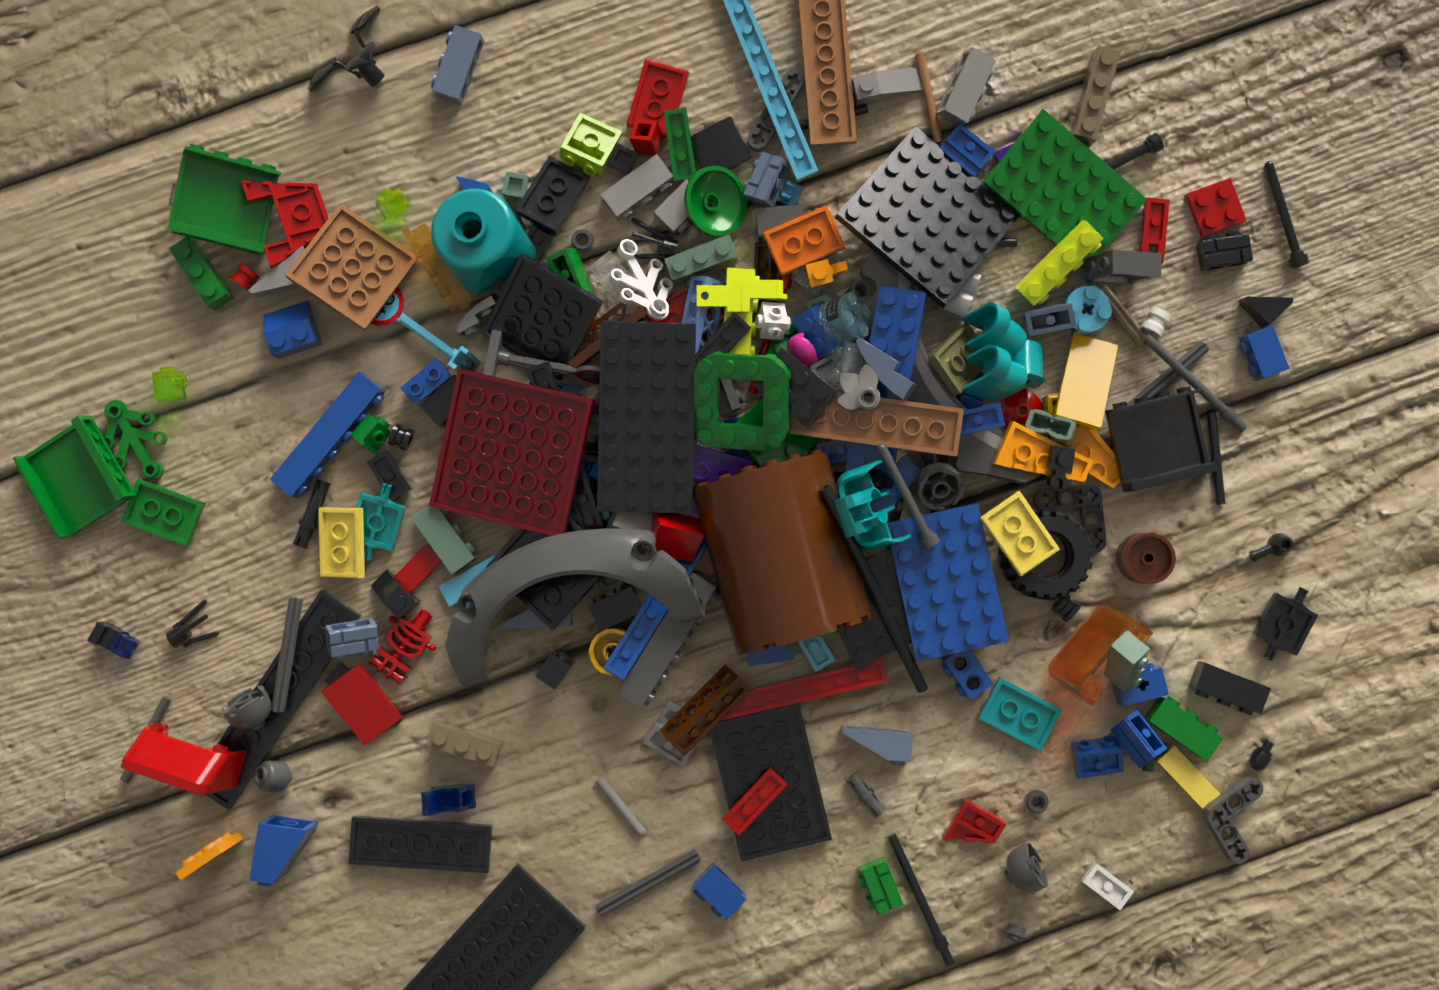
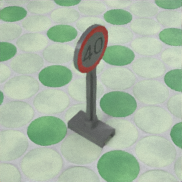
M492 330L483 374L496 376L498 365L530 368L549 361L511 355L510 352L501 351L502 332ZM550 362L553 373L576 375L586 382L600 385L599 366H580L574 368L566 364Z

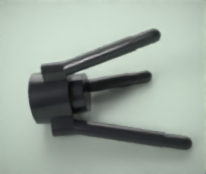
M635 218L631 219L633 223L660 237V240L633 232V237L658 245L657 252L661 253L635 254V258L665 261V258L675 255L679 241L673 240L674 237L668 236Z
M202 600L184 618L174 624L173 629L166 633L167 640L174 648L181 645L186 648L193 643L219 634L218 631H214L190 639L192 636L191 629L208 618L207 614L189 625H184L207 603V600Z

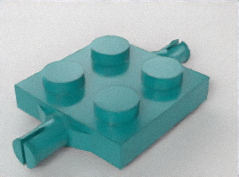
M382 483L379 496L360 493L356 508H363L364 559L368 561L372 560L374 548H382L388 551L395 549L407 507L388 499L392 485Z

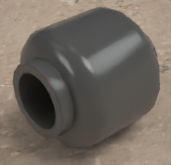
M265 761L256 769L254 780L262 791L281 792L290 784L292 772L285 762Z

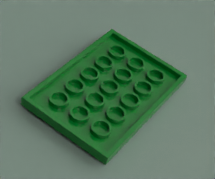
M1044 109L1037 114L982 182L1055 246L1082 220L1087 221L1104 239L1100 241L1102 245L1093 254L1088 253L1082 259L1084 263L1080 267L1084 271L1086 258L1103 253L1147 200Z

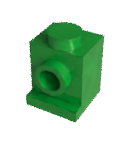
M368 414L351 435L361 446L377 456L379 454L378 449L389 437L391 431L388 427L390 424L380 416L376 419Z

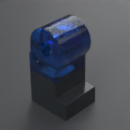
M108 621L97 622L87 640L126 659L132 658L140 643L138 639L131 636L128 632Z

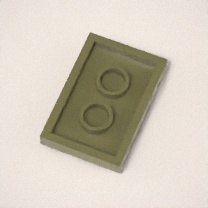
M967 323L960 325L928 357L933 368L937 371L953 396L960 394L963 391V386L971 383L983 370V367L967 361V356L975 351L967 348L966 343L977 337L971 326Z

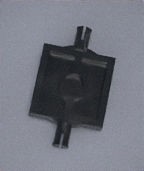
M1299 587L1294 599L1273 593L1253 634L1264 639L1269 644L1263 656L1267 660L1273 661L1278 649L1285 650L1295 656L1298 655L1318 617V614L1310 611L1302 604L1309 592L1308 590Z

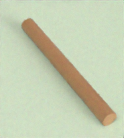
M924 52L915 54L931 133L933 141L936 144H940L943 142L936 114Z

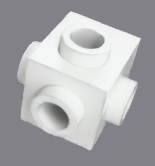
M762 302L755 319V327L759 329L760 338L783 340L785 332L790 329V317L786 314L785 303Z

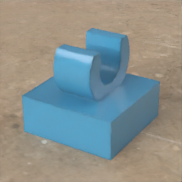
M786 179L776 202L784 206L796 205L803 187Z

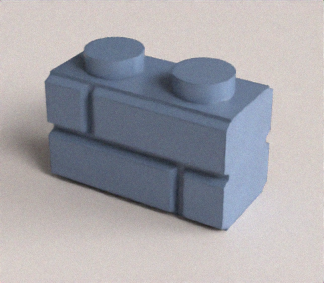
M762 152L759 159H756L753 164V173L750 180L745 182L743 195L752 203L765 207H774L790 172L791 165L782 157Z
M372 618L325 626L327 651L331 658L345 660L349 658V655L353 654L368 656L372 654V651L379 649L377 625Z

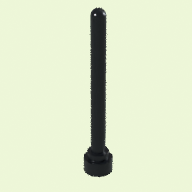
M1153 133L1146 137L1143 145L1107 164L1115 170L1145 153L1155 154L1164 149L1163 141L1157 133Z
M1267 161L1264 164V168L1290 247L1291 254L1288 260L1290 267L1294 269L1310 263L1308 255L1304 254V251L1300 249L1274 163Z

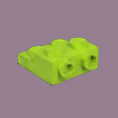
M580 113L560 147L559 157L568 166L577 165L582 167L583 171L590 176H595V174L602 176L611 154L621 138L622 132Z

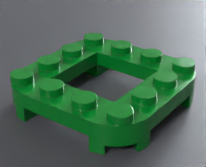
M718 351L699 361L694 372V428L698 440L714 448L769 451L779 447L790 431V369H787L786 365L774 354H728ZM719 379L764 381L763 425L731 424L719 421Z

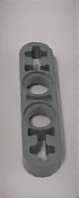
M797 70L786 72L781 80L791 105L800 93L804 82L802 74ZM796 77L798 85L793 84L789 93L787 91L789 87L788 79ZM765 106L748 135V145L756 152L763 151L776 133L774 125L766 126L763 122L765 116L770 115L767 106ZM760 126L766 131L762 136L763 144L759 142L755 145L753 137H759L761 129L758 127Z

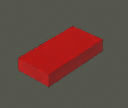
M426 543L394 577L411 593L442 561L433 548Z

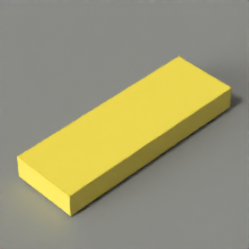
M1172 744L1165 754H1161L1156 759L1158 764L1202 810L1208 803L1221 795L1175 745Z

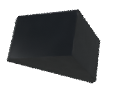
M1247 296L1239 300V305L1261 328L1270 325L1293 303L1292 297Z

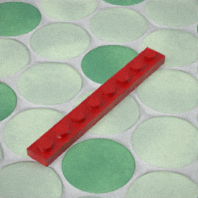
M876 660L858 670L854 665L752 689L720 721L886 683L888 680L883 660Z

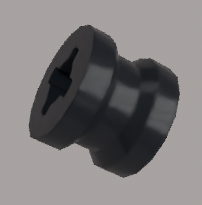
M396 423L389 434L388 444L391 446L398 445L401 450L407 451L415 431L410 428L404 429L402 425Z
M1069 595L1059 598L1051 610L1054 613H1059L1061 619L1067 622L1080 610L1081 605L1078 602H1073Z

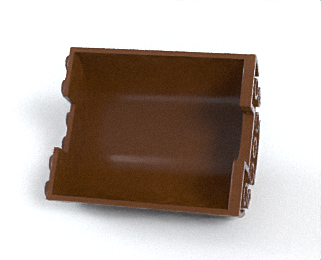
M822 449L810 452L808 456L800 457V454L786 457V461L779 463L777 459L763 462V467L754 469L753 465L739 469L740 474L731 476L729 473L716 477L717 481L708 483L706 481L694 485V502L704 532V538L737 655L769 649V646L772 645L779 647L837 631L840 626L849 627L861 623V620L866 621L873 618L864 581L820 492V488L823 486L831 485L837 499L840 498L828 455L823 453Z

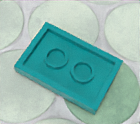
M998 677L977 718L1041 751L1062 709Z

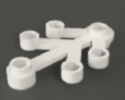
M625 239L618 246L617 252L618 256L628 263L635 279L624 274L620 269H613L609 274V281L614 285L623 283L642 292L646 297L645 299L634 294L631 289L624 288L619 294V300L623 304H630L632 302L645 308L651 318L663 320L669 313L666 298L673 288V282L668 278H662L657 286L659 293L656 297L652 289L657 275L663 268L662 262L658 259H652L647 266L649 272L647 277H645L635 258V254L638 251L636 243Z

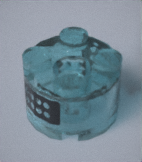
M849 292L820 306L818 311L819 326H824L826 332H823V335L830 344L834 346L845 345L856 341L858 337L864 338L868 336L871 310L854 293Z

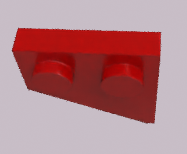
M964 799L944 832L943 839L946 841L961 839L965 840V842L981 841L983 843L995 844L1007 824L1005 820Z

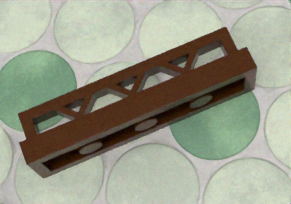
M622 302L617 304L592 323L585 336V341L582 342L584 350L568 362L569 365L574 368L584 366L600 354L601 337L594 343L589 342L590 332L594 329L601 330V327H598L601 321H608V318L615 315L621 316L620 322H642L649 317L646 309L638 306L639 308L632 314L625 315L627 304ZM622 308L621 314L616 313Z
M725 664L659 731L685 756L751 689ZM728 673L730 677L724 683H720L721 679ZM709 692H712L711 696L708 699L704 700V697ZM692 709H695V712L691 716L687 717L688 713ZM675 726H678V729L672 735H670L669 732Z

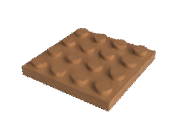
M340 203L285 274V278L365 331L416 264L419 257Z

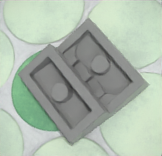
M669 700L643 743L683 767L695 746L683 756L659 731L682 708ZM675 726L669 734L672 735L678 729V726Z

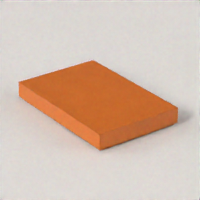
M827 205L763 232V237L780 276L845 249V245Z

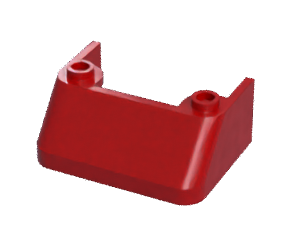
M151 723L150 726L144 727L124 755L120 766L124 770L196 794L207 795L237 787L247 751L230 752L228 747L219 744L204 748L168 736V725Z

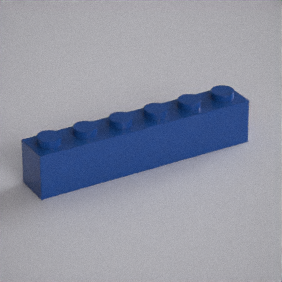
M358 372L270 480L290 497H302L309 490L310 486L308 484L313 478L317 479L324 472L325 468L323 466L327 461H332L340 451L338 448L342 443H347L353 437L351 435L353 430L365 419L372 407H377L383 401L384 397L382 395L386 391L364 373Z

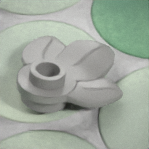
M865 364L861 368L859 375L853 373H843L840 375V383L845 393L839 397L838 402L844 408L853 410L862 407L869 410L879 404L881 396L877 389L878 376L870 366ZM866 393L873 395L871 402L865 401L864 396Z

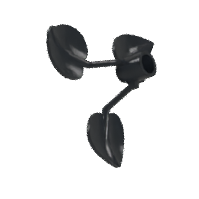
M378 5L359 16L349 30L350 34H355L362 49L347 65L336 61L335 57L321 64L311 78L308 87L310 92L312 87L322 81L335 67H341L356 75L359 79L363 78L371 87L376 86L384 78L385 74L375 65L376 61L372 58L375 43L371 42L365 46L360 36L362 28L369 23L376 11H380Z

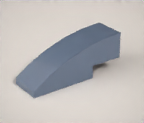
M858 337L856 340L857 345L868 366L875 371L878 379L890 391L907 401L917 384L898 373L902 364Z

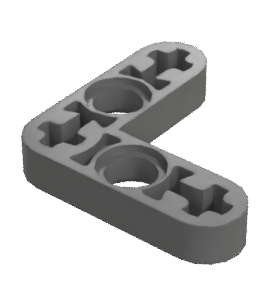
M1250 776L1242 778L1208 803L1202 811V817L1224 855L1236 864H1242L1248 859L1249 849L1231 818L1262 795L1264 788L1260 780ZM1250 784H1253V786L1251 787L1253 790L1252 792H1249ZM1236 795V805L1229 807L1228 801L1230 797ZM1213 811H1217L1215 815L1221 821L1220 823L1212 818L1214 816ZM1225 828H1229V837L1222 839V831ZM1233 844V846H1235V847H1237V848L1239 849V850L1237 851V852H1238V855H1237V856H1235L1236 851H1235L1234 847H1232V846H1230V845Z

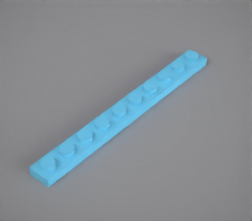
M723 0L797 182L818 174V168L749 1Z

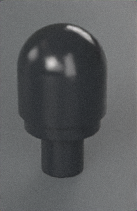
M1265 739L1261 747L1257 746L1253 750L1249 758V765L1252 769L1262 771L1267 768L1272 759L1270 751L1274 745L1273 742Z

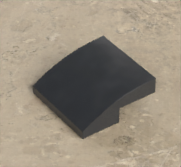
M732 117L725 118L691 136L692 149L702 168L721 166L727 169H734L752 158Z

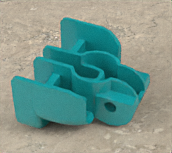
M989 302L963 316L962 321L983 330V334L968 341L966 347L975 351L967 356V361L983 367L984 376L963 386V392L988 401H999L1019 392L1024 386L1034 389L1043 384V347L1038 342L1027 340L1025 331L1019 324L1011 320L1010 313L1005 307Z
M882 459L841 474L836 484L840 498L833 500L845 538L854 536L860 547L866 550L879 549L912 537L911 534H906L892 539L887 525V512L895 509V505L874 512L871 510L870 502L872 500L891 494L890 490L880 493L874 487L869 470L874 466L883 463Z

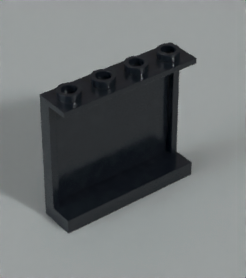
M1190 386L1176 389L1177 394L1170 395L1169 391L1155 394L1156 399L1149 400L1148 396L1134 399L1135 404L1127 405V402L1124 401L1112 404L1113 409L1105 410L1123 492H1134L1218 471L1217 462H1209L1194 396L1195 393L1201 392L1200 389L1191 390Z

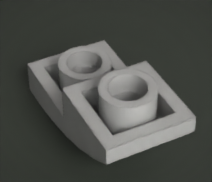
M492 296L481 301L465 315L456 328L458 334L469 337L479 331L478 328L482 326L479 317H489L496 305V301Z

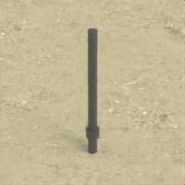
M1149 333L1143 337L1142 341L1191 387L1201 390L1199 394L1219 412V416L1224 421H1229L1240 432L1246 430L1248 426L1236 415V411L1232 407L1226 406Z

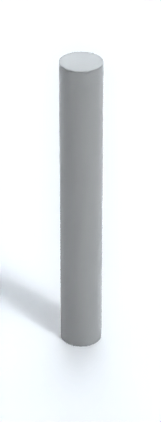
M603 776L599 777L595 781L596 784L640 836L646 829Z

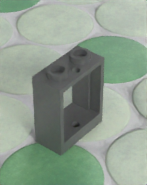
M1110 250L1088 257L1085 264L1086 281L1136 284L1161 277V253Z

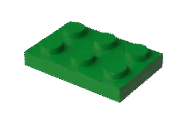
M137 478L133 489L137 496L129 500L121 522L189 546L205 502Z

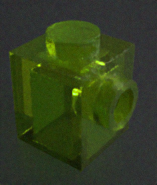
M399 187L392 191L390 188L385 189L377 194L379 199L374 202L387 222L411 208Z
M173 366L159 368V372H152L155 400L169 402L186 399L185 388H187V379L182 371L175 370Z

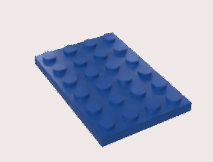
M978 503L922 515L928 528L932 529L933 533L936 532L940 539L938 544L923 550L919 542L920 532L912 517L887 523L892 539L906 534H911L912 536L902 542L890 545L916 662L1009 642L983 523L980 520L981 515Z

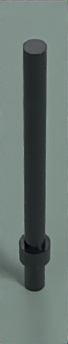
M896 833L888 836L889 842L934 938L932 940L936 950L940 951L946 966H950L955 962L949 951L947 938L945 935H942Z

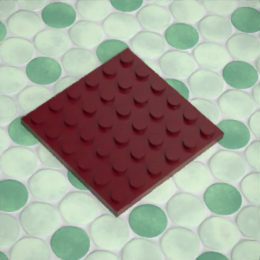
M458 368L429 506L549 536L566 533L595 399Z

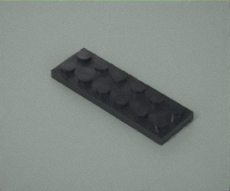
M353 816L351 820L348 864L489 873L493 825Z

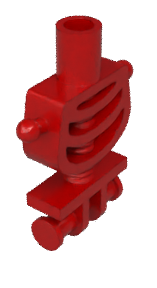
M424 609L419 611L412 622L407 618H401L397 621L395 616H390L389 622L393 623L394 626L389 630L387 638L395 650L393 653H390L382 646L379 647L376 652L385 657L384 661L375 654L368 664L376 667L379 673L383 670L387 672L386 678L393 679L399 685L406 675L396 671L399 667L406 673L412 669L400 660L403 655L415 658L421 656L426 648L430 651L436 650V645L429 643L432 636L424 631L433 616ZM400 628H402V630H403L407 635L404 636V634L402 633V631H401ZM395 634L397 638L401 641L399 644L395 640ZM414 639H415V640L421 641V642H423V643H422V644H417V643H414V642H412V641H414ZM408 647H411L414 649H419V651L416 653H412L407 651ZM389 662L394 664L391 669L387 667Z

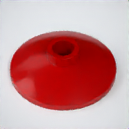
M1022 389L1000 400L1005 426L1003 427L1007 429L1011 421L1025 427L1030 410L1038 409L1044 411L1040 398L1027 389ZM1020 407L1026 409L1025 415L1019 414L1018 409Z

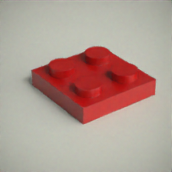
M1231 178L1185 195L1201 238L1247 221Z

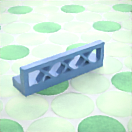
M691 276L681 322L696 324L695 354L705 344L701 339L702 333L706 331L707 342L717 331L722 308L697 307V285H726V283L708 276ZM703 292L701 294V298L703 300H707L709 298V294L707 292ZM710 308L712 316L711 319L708 321L706 317V312Z

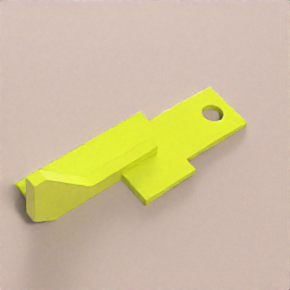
M727 280V285H697V307H727V312H750V299L787 302V294H783V280ZM703 292H707L709 294V298L707 300H703L701 298V294Z

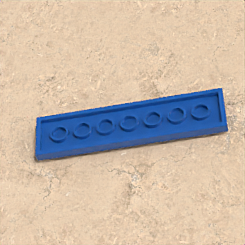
M880 285L869 343L900 362L902 366L898 373L911 381L927 293ZM878 379L877 389L880 392L881 398L906 401L890 391ZM866 393V394H865V396H872V397H873V395H872L871 393ZM850 442L845 471L882 459L877 450L878 446ZM887 447L894 462H896L898 448ZM884 462L870 469L882 470L892 478Z

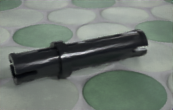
M316 479L302 520H299L298 524L300 526L293 542L294 545L305 549L308 548L313 530H316L318 526L316 525L319 517L318 508L323 506L331 483Z

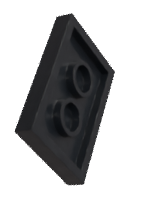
M549 155L516 207L515 214L557 235L589 183L590 176Z
M781 347L776 356L786 365L787 369H790L791 379L789 380V414L809 429L838 391ZM756 380L753 386L764 394V381Z

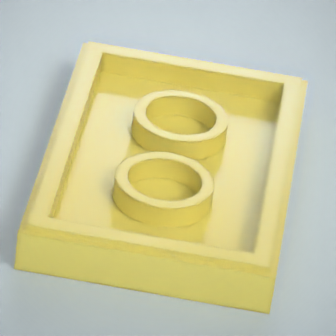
M1017 491L980 517V520L1019 576H1023L1060 550L1020 491Z
M318 508L320 577L365 578L363 508Z

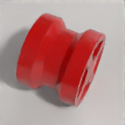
M242 263L238 265V271L230 276L234 282L247 291L252 287L251 284L260 277Z

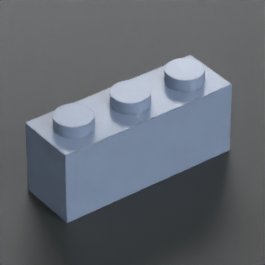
M454 25L453 31L448 33L446 51L439 58L438 65L440 68L438 74H435L431 81V88L436 97L459 105L463 104L484 44V39L480 33Z

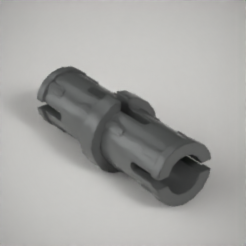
M858 772L846 780L858 796L859 802L864 803L874 818H877L886 811L884 805L874 794L873 788L868 787Z

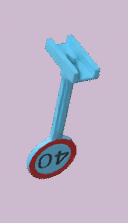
M399 288L395 290L371 322L372 325L377 327H388L396 322H400L445 354L449 360L448 365L456 372L458 368L468 370L473 362L478 366L481 363L479 359L462 345L459 349H452L404 314L406 299L404 293Z

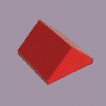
M653 513L651 532L656 536V551L663 550L674 559L693 562L704 537L700 520L679 513Z

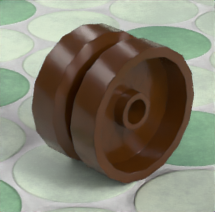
M1134 533L1120 543L1116 553V564L1121 574L1128 580L1136 583H1159L1172 573L1176 563L1175 550L1172 544L1164 536L1156 533Z

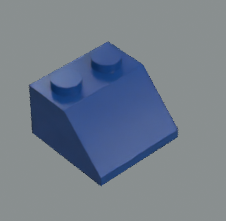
M309 301L264 315V336L271 356L281 359L323 345Z

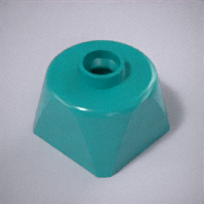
M484 189L459 191L440 205L432 221L431 238L436 251L469 294L480 295L511 275L522 253L535 259L537 249L502 195Z

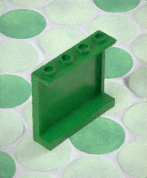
M190 144V147L185 146L181 157L166 232L258 255L265 254L264 246L267 245L265 241L274 200L271 197L248 203L241 181H271L272 183H277L281 172L276 171V167L272 165L252 164L253 161L247 158L238 157V160L229 158V154L225 152L214 151V153L204 151V147Z
M91 415L76 416L71 420V426L25 456L13 458L17 471L23 476L28 485L29 492L35 497L41 513L45 515L50 524L51 531L58 539L76 535L137 496Z

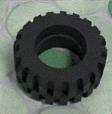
M1056 511L1035 512L1048 533L1058 537L1065 549L1063 567L1056 575L1051 577H1040L1031 571H1028L1023 576H1019L999 548L998 555H1001V561H999L1000 568L1004 570L1005 574L1003 575L1007 581L1011 582V586L1016 591L1022 592L1025 596L1041 600H1056V598L1067 597L1070 592H1076L1080 588L1079 584L1085 582L1088 578V575H1086L1087 570L1092 569L1093 563L1090 562V556H1093V549H1089L1088 543H1091L1089 536H1085L1083 533L1085 529L1082 525L1076 524L1075 519L1065 516L1063 513Z

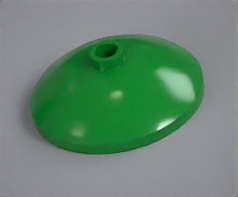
M708 166L698 170L688 181L685 189L684 203L690 221L698 230L710 236H724L732 233L741 225L747 210V198L743 195L744 187L741 181L733 172L721 166Z

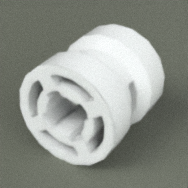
M1152 307L1148 313L1149 318L1142 323L1140 328L1146 334L1149 333L1152 337L1160 339L1165 332V325L1170 324L1173 317L1160 308Z

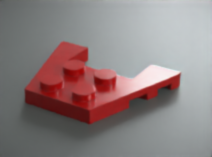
M241 181L248 203L272 197L287 240L264 246L270 268H274L282 263L301 246L304 248L308 246L329 219L317 184Z

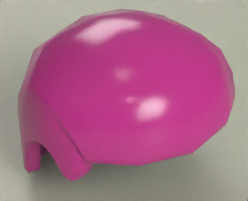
M803 332L797 333L790 338L787 344V352L803 365L809 367L819 361L814 346L804 338Z

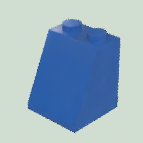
M271 815L258 824L250 881H256L257 885L271 886V884H274L287 874L318 827V822Z

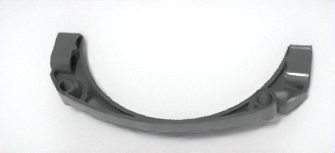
M606 528L580 530L546 537L525 545L497 560L465 585L458 599L461 612L454 613L445 647L450 663L462 686L467 687L487 681L484 645L487 631L494 617L512 597L522 590L543 580L563 575L591 574L629 583L657 599L680 623L705 617L704 604L691 576L688 577L686 569L663 550L656 551L657 540L653 532L648 530ZM640 543H647L649 547H643Z

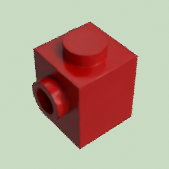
M635 119L629 139L635 152L638 154L655 156L659 153L664 136L657 121Z

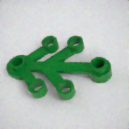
M120 400L108 402L105 406L104 414L109 422L106 434L103 437L105 441L107 439L111 441L109 448L112 450L116 446L114 438L118 425L123 431L118 453L115 456L116 460L122 459L123 464L120 466L123 470L128 466L127 456L131 444L143 464V475L152 480L160 479L164 474V467L161 463L152 461L140 439L152 441L153 444L161 446L166 444L168 440L167 435L160 431L150 432L133 428L127 420H137L142 425L151 426L156 421L155 415L146 411L141 413L128 410L127 405ZM115 407H117L119 410L117 415L113 414V409ZM146 415L150 416V421L148 423L144 421V417ZM161 434L162 441L158 443L156 437ZM150 466L154 467L153 474L148 472Z

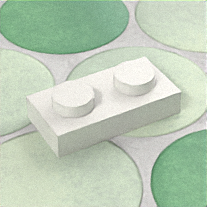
M1095 861L1081 879L1083 883L1119 910L1123 908L1134 893L1132 889Z

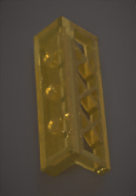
M424 223L412 231L408 228L402 230L403 235L449 310L456 314L474 303L467 290L446 266L436 251L428 226Z

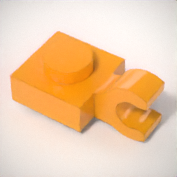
M828 259L805 265L811 289L834 283V275L848 272L846 261L830 265Z

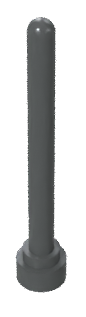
M879 444L877 450L920 532L919 542L923 550L935 546L940 542L937 533H933L932 529L928 528L887 446Z

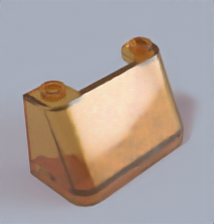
M1099 605L1050 661L1048 672L1055 681L1075 698L1093 706L1101 696L1103 689L1100 681L1093 675L1108 658L1111 645L1127 630L1142 643H1146L1153 632L1145 625L1112 606Z

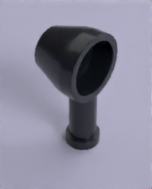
M1275 533L1269 538L1266 546L1250 551L1249 556L1253 562H1256L1258 559L1269 554L1276 556L1287 555L1293 548V541L1284 533ZM1283 540L1287 544L1285 548L1282 547Z

